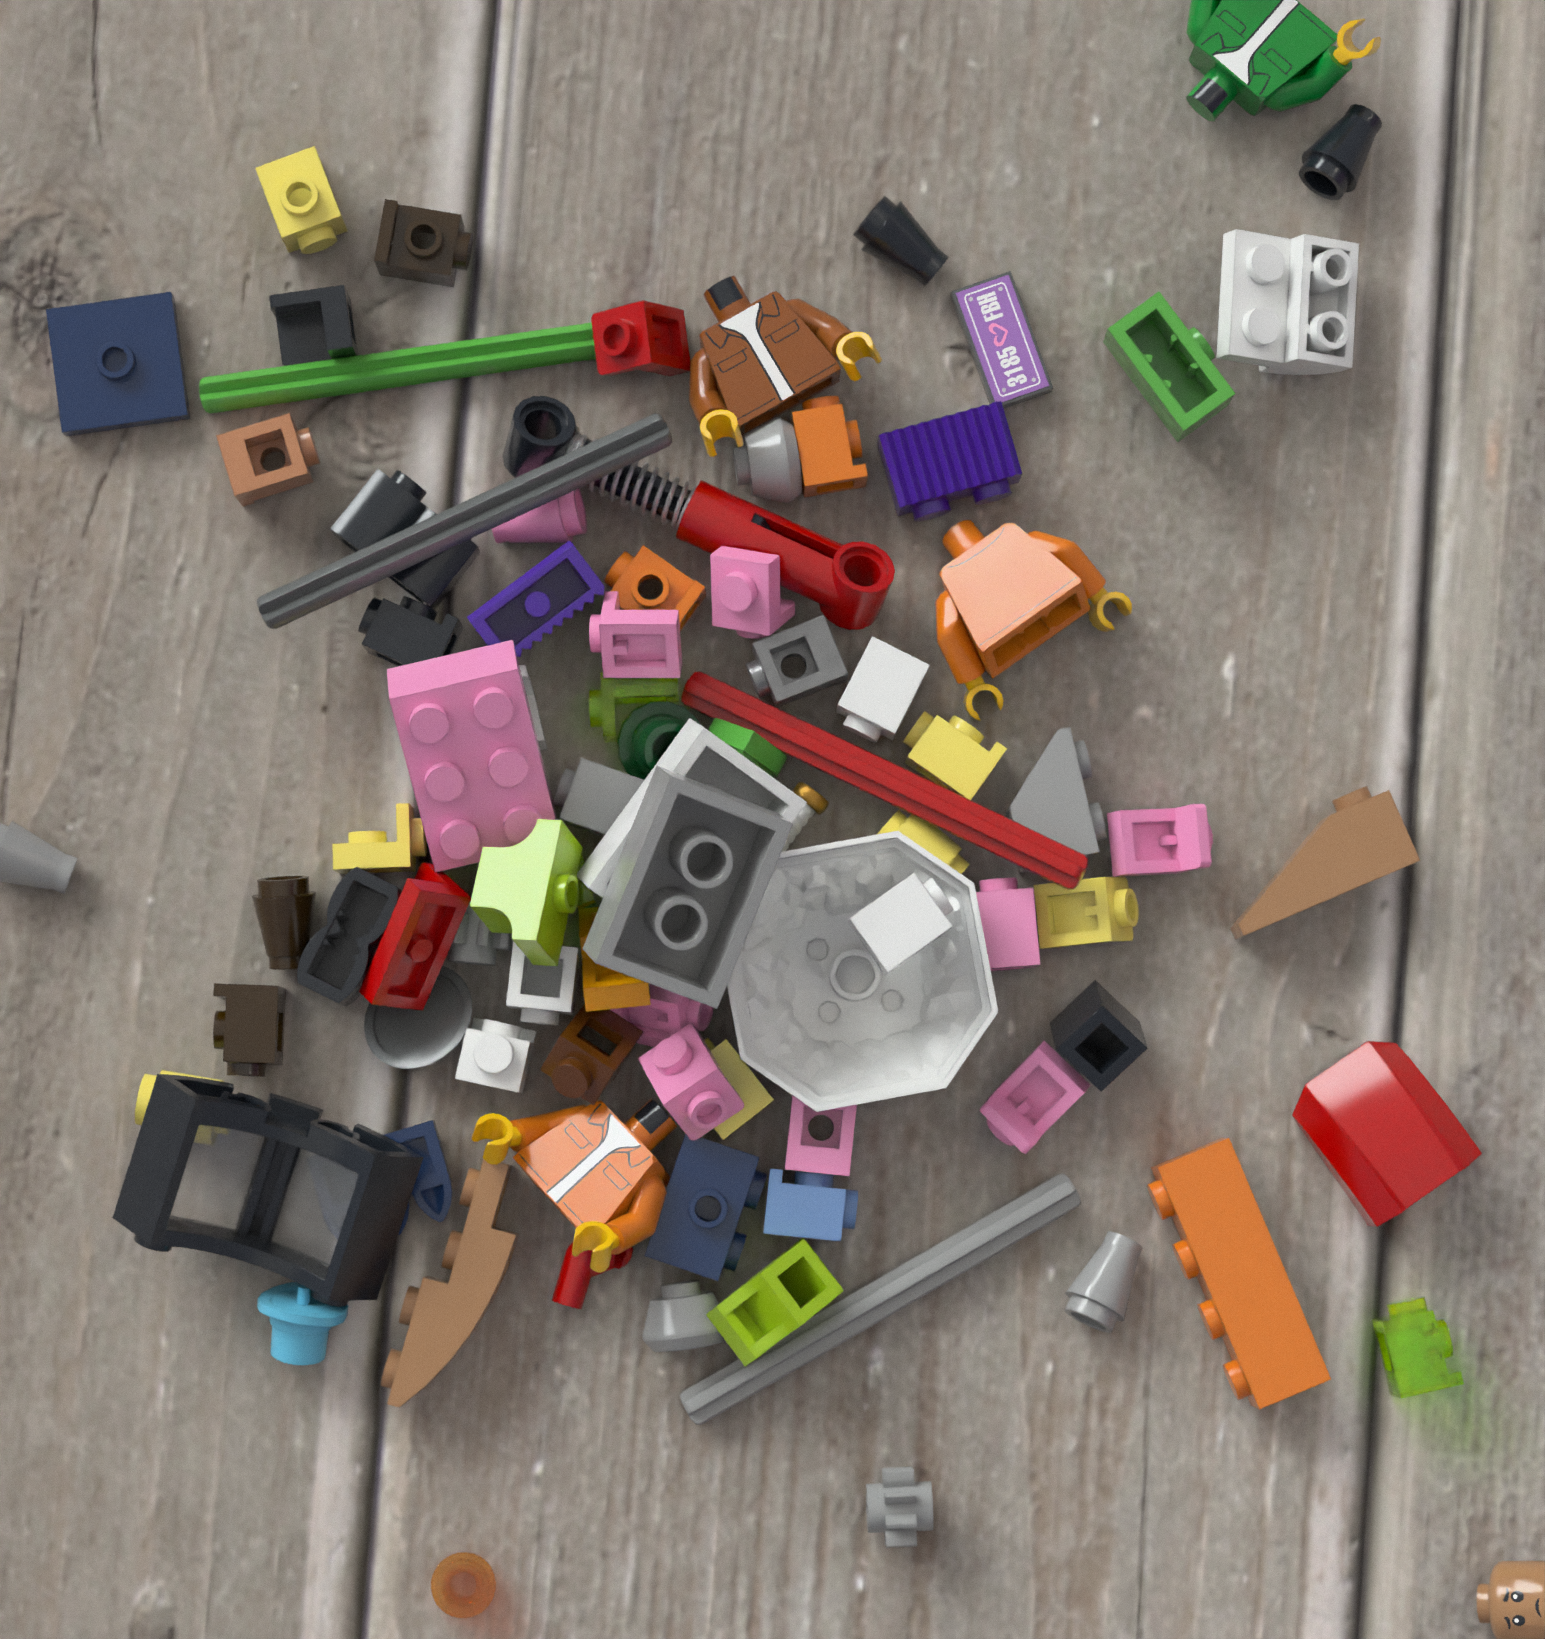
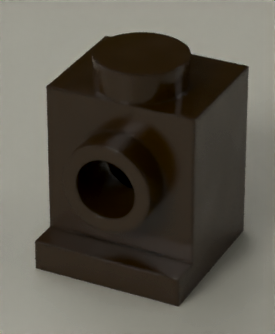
M385 199L374 262L381 276L454 287L457 269L467 271L469 267L473 233L464 232L465 226L461 214L400 205L398 201ZM419 232L435 234L436 236L435 243L428 249L416 248L413 245V239Z
M214 983L213 996L226 999L225 1011H216L213 1026L214 1048L223 1049V1062H227L226 1075L265 1077L266 1065H283L286 988L273 985Z

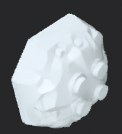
M899 831L781 852L727 984L740 1059L816 1112L947 1088L998 1013L974 883ZM915 873L922 884L932 878L954 909L946 915V918L953 927L885 976L848 924V920L911 874Z

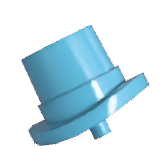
M289 1282L272 1287L261 1293L257 1300L259 1312L270 1317L269 1321L272 1325L270 1353L272 1357L292 1365H312L323 1361L326 1356L329 1330L336 1325L344 1323L348 1316V1305L337 1307L322 1303L311 1296L309 1288L297 1282Z

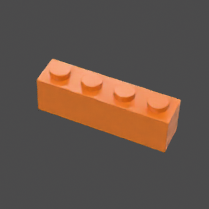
M1220 1138L1151 1167L1156 1181L1147 1184L1150 1197L1162 1220L1169 1217L1173 1219L1181 1241L1172 1244L1175 1256L1187 1280L1197 1276L1206 1301L1197 1304L1198 1310L1211 1339L1215 1340L1222 1337L1232 1361L1223 1364V1369L1237 1400L1248 1397L1250 1405L1260 1410L1331 1380L1230 1139Z

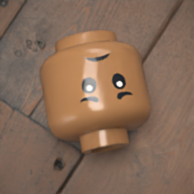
M1545 1561L1498 1562L1490 1574L1489 1584L1478 1585L1477 1613L1479 1622L1491 1623L1496 1639H1545Z

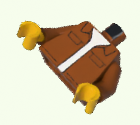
M735 276L725 278L711 286L704 292L703 297L718 323L699 334L701 349L690 360L689 404L699 423L707 454L710 457L717 456L714 443L723 437L735 439L737 447H742L744 445L743 434L782 415L840 382L841 367L837 361L841 362L850 380L858 381L861 379V375L855 365L859 359L871 357L878 364L882 361L870 336L864 332L851 331L834 316L801 299L786 301L777 291L771 292L751 304Z

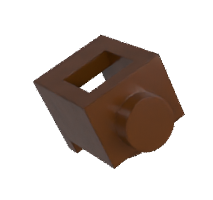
M584 1004L559 1036L540 1070L551 1077L553 1086L563 1096L568 1098L581 1097L595 1105L612 1080L620 1072L644 1031L610 1009L586 1012ZM587 1026L617 1045L611 1055L582 1037Z

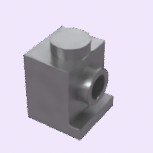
M824 615L754 642L752 651L756 660L745 664L758 698L762 699L771 695L777 708L833 685L846 682L848 676ZM789 657H798L805 663L806 671L799 678H789L782 672L781 665L783 661Z

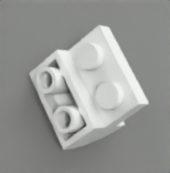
M1239 229L1223 234L1216 358L1259 365V372L1274 374L1315 375L1351 369L1353 365L1359 244L1308 234L1292 239Z

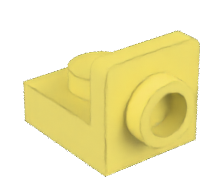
M410 803L396 804L397 841L387 842V832L385 831L349 832L348 843L332 844L333 870L339 874H347L356 867L368 873L416 872V856H426L427 840L421 818H414V808Z
M1126 877L1082 879L1074 890H1068L1055 883L1034 885L1040 949L1133 940V927L1138 922L1139 910L1136 895L1128 887Z

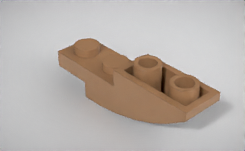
M483 1159L481 1170L469 1168L459 1205L470 1208L463 1233L455 1230L451 1231L441 1267L452 1270L449 1281L428 1275L423 1277L420 1288L409 1286L399 1317L400 1324L409 1326L402 1351L391 1348L381 1380V1386L391 1389L387 1402L388 1405L400 1408L430 1384L462 1349L493 1302L508 1270L520 1235L495 1227L513 1165L503 1162L491 1165Z

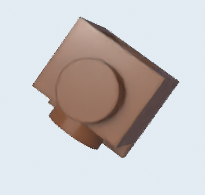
M290 413L216 435L234 496L243 507L254 504L255 500L314 482L309 467L320 464V459L309 427L297 430L296 423ZM272 452L284 454L285 464L282 468L271 472L264 469L263 462L268 454Z

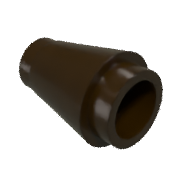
M277 876L258 879V894L253 895L252 899L266 954L269 957V969H297L301 955L311 937L316 892L309 890V876Z

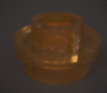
M457 1552L447 1556L438 1564L431 1579V1592L435 1603L443 1612L456 1618H470L482 1613L493 1600L496 1591V1577L491 1565L483 1557L472 1552ZM461 1572L471 1574L476 1581L475 1592L468 1596L457 1594L452 1586V1580L456 1574Z

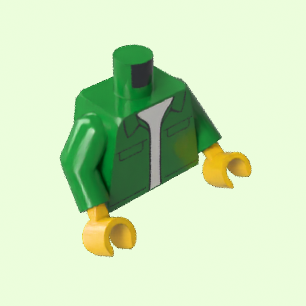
M1191 0L1186 33L1194 47L1189 61L1204 77L1186 96V100L1200 116L1211 122L1215 121L1233 100L1253 116L1258 115L1267 107L1271 110L1282 112L1313 103L1325 96L1352 69V59L1367 57L1377 52L1381 44L1380 36L1373 38L1363 50H1360L1354 46L1352 34L1355 28L1362 25L1365 19L1347 22L1337 34L1297 0Z

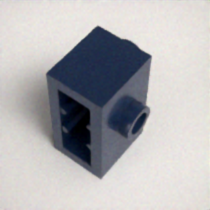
M685 1134L666 1190L667 1195L656 1231L649 1240L644 1256L716 1281L719 1280L722 1268L735 1272L747 1237L746 1234L735 1231L743 1206L756 1210L767 1178V1173L756 1170L760 1157L701 1137L697 1140H690Z

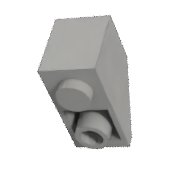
M1070 727L1056 731L1005 813L1007 818L1081 852L1087 858H1091L1100 852L1097 841L1107 838L1106 828L1099 803L1088 804L1083 779L1092 777L1091 764L1084 740L1074 742ZM1018 866V868H1019V873H1020V874H1021V873H1025V872H1030V871H1028V870H1026V869H1024V868Z

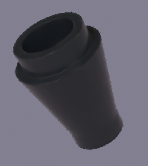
M1351 105L1345 115L1302 154L1303 166L1299 170V176L1312 192L1325 199L1339 200L1344 193L1351 192L1356 188L1374 138L1382 127V122L1378 115L1363 105Z
M883 196L853 233V236L864 244L861 248L862 251L910 275L924 286L928 284L948 259V256L935 245L902 201L896 205L886 196Z

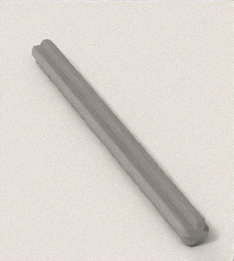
M1065 1174L1054 1176L815 1314L802 1326L788 1334L747 1366H744L740 1359H737L685 1389L681 1393L680 1398L687 1414L696 1425L706 1423L1071 1212L1081 1204L1080 1196L1075 1186Z

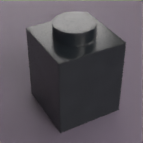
M1096 980L1050 1022L1056 1050L1101 1092L1148 1049L1140 1021Z

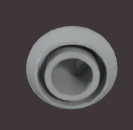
M775 417L743 434L744 446L733 448L737 485L749 484L751 495L754 497L786 504L791 503L802 493L801 463L793 424L780 417Z
M699 1280L661 1285L662 1297L650 1300L642 1338L654 1352L696 1349L724 1341V1338L706 1316L719 1302L713 1291L700 1292Z

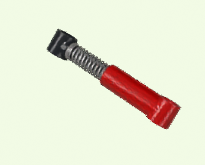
M532 396L522 400L515 407L502 455L504 466L516 478L591 443V440L587 438L586 434L581 435V432H579L580 428L576 426L573 413L565 404L547 396ZM639 461L634 462L589 483L590 491L594 492L599 488L601 497L610 492L609 497L612 502L620 497L621 506H625L630 502L632 511L640 506L642 516L651 511L652 520H656L661 516L663 525L671 520L672 529L677 530L675 536L677 539L712 554L721 546L780 555V586L819 603L820 610L827 620L841 628L860 630L872 625L878 618L894 579L895 569L893 561L884 550L874 544L863 541L850 542L845 545L840 544L703 480L691 491L688 489L690 486L689 481L682 487L678 485L679 477H676L674 482L668 480L669 472L660 477L658 476V467L654 469L653 473L647 471L649 467L648 462L642 468L637 466Z

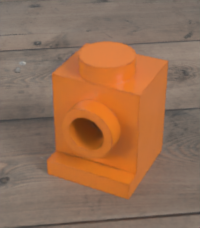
M823 396L804 401L802 403L803 410L792 412L791 418L801 463L804 498L866 487L868 478L866 464L853 466L852 459L862 457L857 420L845 421L843 405L840 404L838 396Z
M644 545L635 557L624 551L604 579V583L612 587L610 591L619 592L620 610H679L680 632L706 597L705 586L686 576ZM650 578L658 580L663 586L661 595L653 600L643 598L638 592L639 585L644 580Z

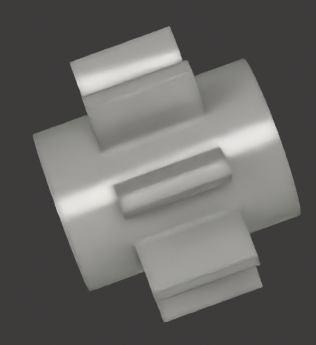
M469 903L448 951L447 961L495 966L497 949L512 951V934L492 933L471 909Z
M913 1467L882 1468V1483L866 1484L868 1533H884L886 1548L917 1547L916 1531H933L931 1481L914 1482Z

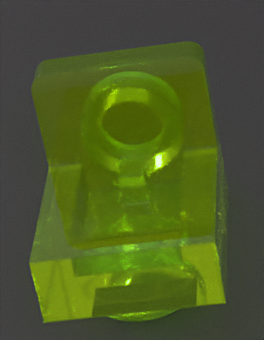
M600 672L601 689L589 690L591 728L603 727L605 743L617 742L616 705L645 704L650 701L664 700L679 702L678 678H603V672Z

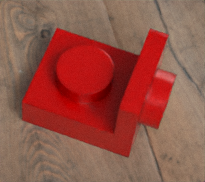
M642 300L592 315L591 323L597 370L600 375L614 376L633 370H642L671 377L690 372V354L684 310Z

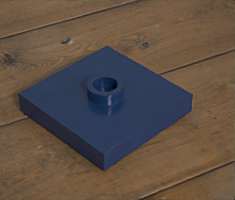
M172 292L46 309L61 430L66 437L191 419L175 298Z

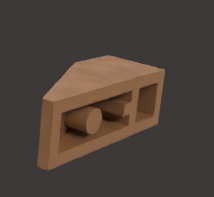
M1365 786L1333 800L1332 803L1336 813L1327 816L1316 825L1231 926L1230 929L1235 940L1420 861L1390 791L1387 790L1372 797L1368 787Z

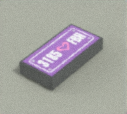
M1011 271L951 291L950 297L989 404L1001 401L1003 409L1051 393L1053 386Z

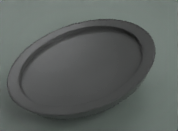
M442 966L423 1011L372 1005L369 1002L365 1014L364 1032L371 1051L384 1063L402 1069L420 1068L439 1061L458 1045L465 1035L466 1028L469 1026L472 1016V998L469 988L456 972Z

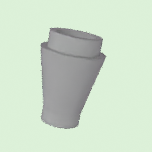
M11 821L9 826L0 823V882L51 889L65 894L78 858L65 854L14 821Z
M1108 1231L1102 1245L1065 1294L1070 1299L1065 1312L1087 1326L1111 1333L1116 1322L1124 1321L1137 1260L1143 1247L1124 1235Z

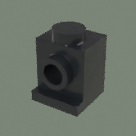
M403 596L400 605L385 598L380 600L374 597L362 617L358 631L366 635L362 646L369 654L395 666H403L450 655L462 632L463 626L458 618L450 614H446L442 625L434 622L438 614L437 611L406 596Z

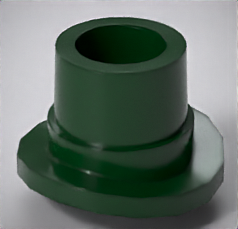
M666 700L650 701L633 709L622 722L617 738L618 758L625 772L645 780L690 718L700 724L698 719L685 707Z

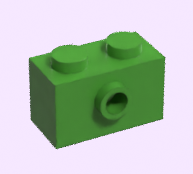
M1159 291L1107 329L1103 343L1177 442L1181 441L1230 404L1235 392L1211 360L1215 358L1212 348L1195 327L1189 330L1186 328Z

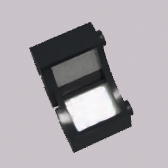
M157 1074L112 1217L135 1234V1242L154 1251L168 1252L172 1250V1247H181L241 1260L280 1274L309 1288L313 1298L331 1306H347L348 1302L352 1300H377L424 1157L361 1124H356L353 1131H350L348 1126L329 1120H322L323 1109L270 1093L266 1103L248 1094L240 1092L232 1094L234 1085L231 1083L180 1075Z

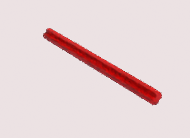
M702 671L694 672L685 683L681 696V702L684 706L709 718L722 719L753 730L784 754L1063 888L1074 890L1085 875L1089 859L1081 852Z

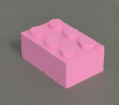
M513 640L387 669L389 701L435 872L478 863L483 847H510L520 843L533 831L537 819L557 820Z

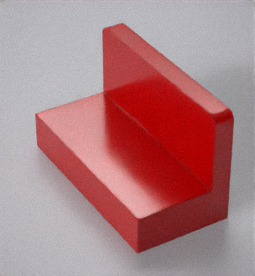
M421 863L415 878H407L359 990L372 1005L423 1011L471 901V897L443 871L435 872L433 864Z

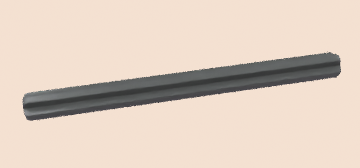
M654 413L260 596L257 600L259 612L269 628L277 629L669 447L672 443L670 430L664 418L660 414Z

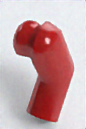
M572 1242L566 1249L551 1301L572 1308L582 1309L591 1278L604 1272L598 1273L590 1268L592 1250L583 1251L574 1257L572 1255ZM633 1246L619 1254H612L606 1271L625 1267L633 1256Z

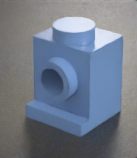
M769 1169L763 1234L841 1241L842 1228L855 1229L858 1190L833 1188L834 1175L795 1171L794 1184L782 1183L783 1170Z

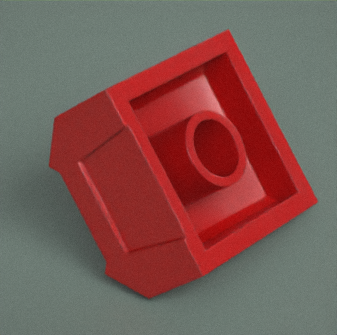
M1367 1041L1306 1083L1292 1114L1300 1129L1368 1226L1378 1227L1403 1213L1408 1207L1467 1168L1482 1154L1447 1104L1397 1043Z

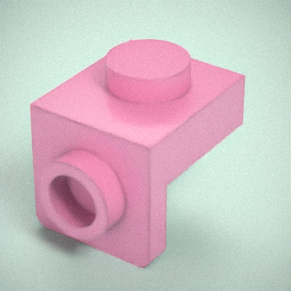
M721 546L710 555L712 626L736 630V633L744 638L758 639L772 635L795 615V602L780 598V555Z
M1190 804L1165 809L1120 810L1107 813L1113 877L1178 874L1211 866L1213 834L1208 823L1205 804Z
M692 1023L662 1040L657 1046L638 1058L663 1106L690 1140L699 1139L744 1108V1102L740 1095L724 1076L705 1040Z
M1043 1041L994 1090L981 1106L980 1112L987 1118L989 1129L1000 1141L1009 1146L1015 1145L1022 1153L1026 1154L1038 1142L1041 1136L1087 1091L1090 1084L1046 1041Z

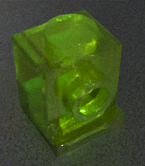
M1425 1296L1387 1304L1389 1315L1372 1319L1390 1395L1406 1398L1464 1384L1461 1371L1447 1368L1445 1358L1453 1357L1450 1332L1445 1320H1436L1434 1311L1427 1308Z

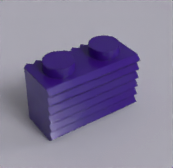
M1001 401L957 412L953 415L935 418L916 425H909L892 432H885L880 434L878 438V451L897 516L912 513L915 522L930 520L951 511L949 502L973 496L976 505L987 504L1006 498L1012 494L1010 485L1019 483L1022 476V470Z
M569 540L467 616V619L487 645L513 640L517 657H521L522 648L531 649L532 641L542 642L543 633L552 634L553 625L562 626L563 618L573 619L574 610L583 611L584 603L592 604L594 595L603 596L605 586Z

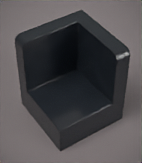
M344 285L269 296L270 308L277 322L283 366L358 356L351 299Z

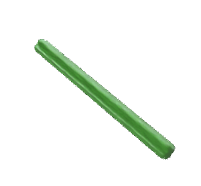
M592 323L209 376L200 380V400L206 412L218 413L596 359Z

